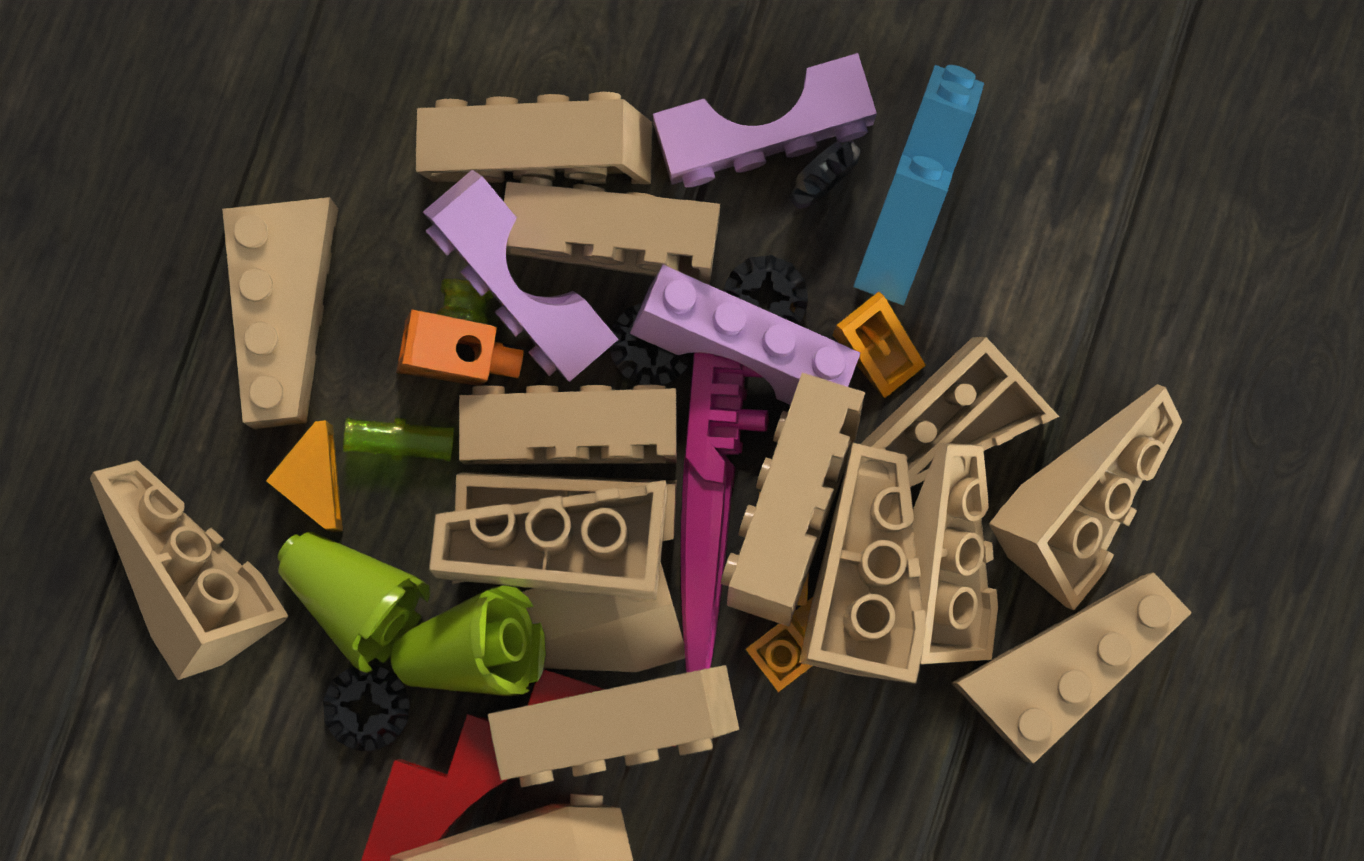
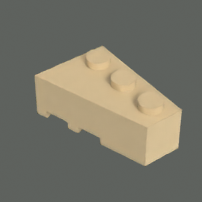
M972 337L873 431L861 445L906 455L910 487L925 480L939 443L976 444L983 446V450H987L1059 416L987 337Z

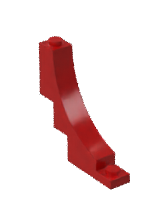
M543 669L538 682H535L528 706L606 689ZM467 714L448 774L403 759L394 760L361 861H390V856L442 840L452 825L474 803L492 789L508 780L500 779L489 719L475 714Z

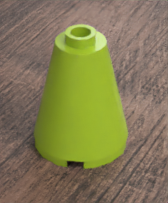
M311 531L301 536L298 534L293 535L284 543L278 553V560L280 561L279 575L349 662L358 670L366 673L372 671L368 662L374 658H377L382 663L391 658L396 638L400 634L416 627L422 617L414 610L419 598L421 597L428 603L430 597L429 585L419 577Z
M501 585L489 588L400 634L393 645L391 665L399 679L408 686L517 696L528 692L529 690L526 689L528 685L538 682L543 673L546 657L545 635L541 622L533 624L526 609L534 607L530 599L516 587Z

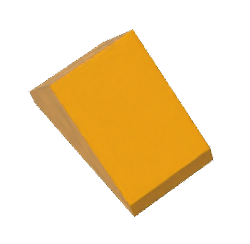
M877 292L838 323L832 334L838 343L860 352L856 365L884 398L926 366L885 296L880 292Z
M326 420L315 421L266 481L324 529L330 532L343 531L334 428Z

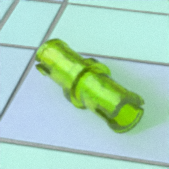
M346 418L343 451L391 455V460L403 461V456L451 461L454 427L441 428L406 424V419L395 418L394 423Z

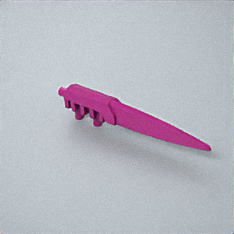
M701 352L693 353L681 510V598L686 673L711 667L721 601V579L725 568L731 495L735 476V466L726 455H739V453H742L743 443L740 442L741 430L766 432L769 424L768 410L742 409L743 400L746 401L747 390L744 388L745 377H763L737 361Z

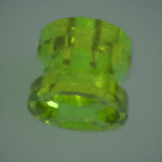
M441 280L440 291L444 296L443 307L436 311L437 315L489 324V319L485 315L486 303L493 299L490 291L481 297L467 280Z

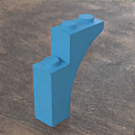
M937 65L934 66L857 274L854 288L873 295L880 292L887 300L904 306L948 192L954 169L974 120L983 90L984 82L975 80L976 76L971 71L956 65H947L945 68Z

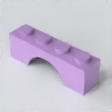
M856 53L807 68L804 89L796 105L782 118L769 124L746 126L733 123L720 116L705 99L654 113L653 125L671 184L683 181L684 186L688 188L715 179L714 172L734 166L736 172H745L766 164V156L785 151L787 157H796L809 153L817 148V141L836 136L837 142H846L864 136L868 133L867 126L874 124L877 112L859 55Z
M474 170L467 173L423 211L433 224L426 230V233L446 256L453 250L459 254L467 264L460 271L461 274L481 297L490 291L502 306L495 311V314L515 337L522 331L526 333L536 345L529 351V354L548 376L557 370L570 382L618 340L588 302L576 292L571 291L558 296L540 297L523 292L517 287L509 273L506 262L507 239L517 217L483 176Z
M665 265L661 266L649 286L630 332L631 335L676 355L701 352L737 361L765 378L774 389L776 399L789 405L792 403L802 372L848 387L860 356V352Z

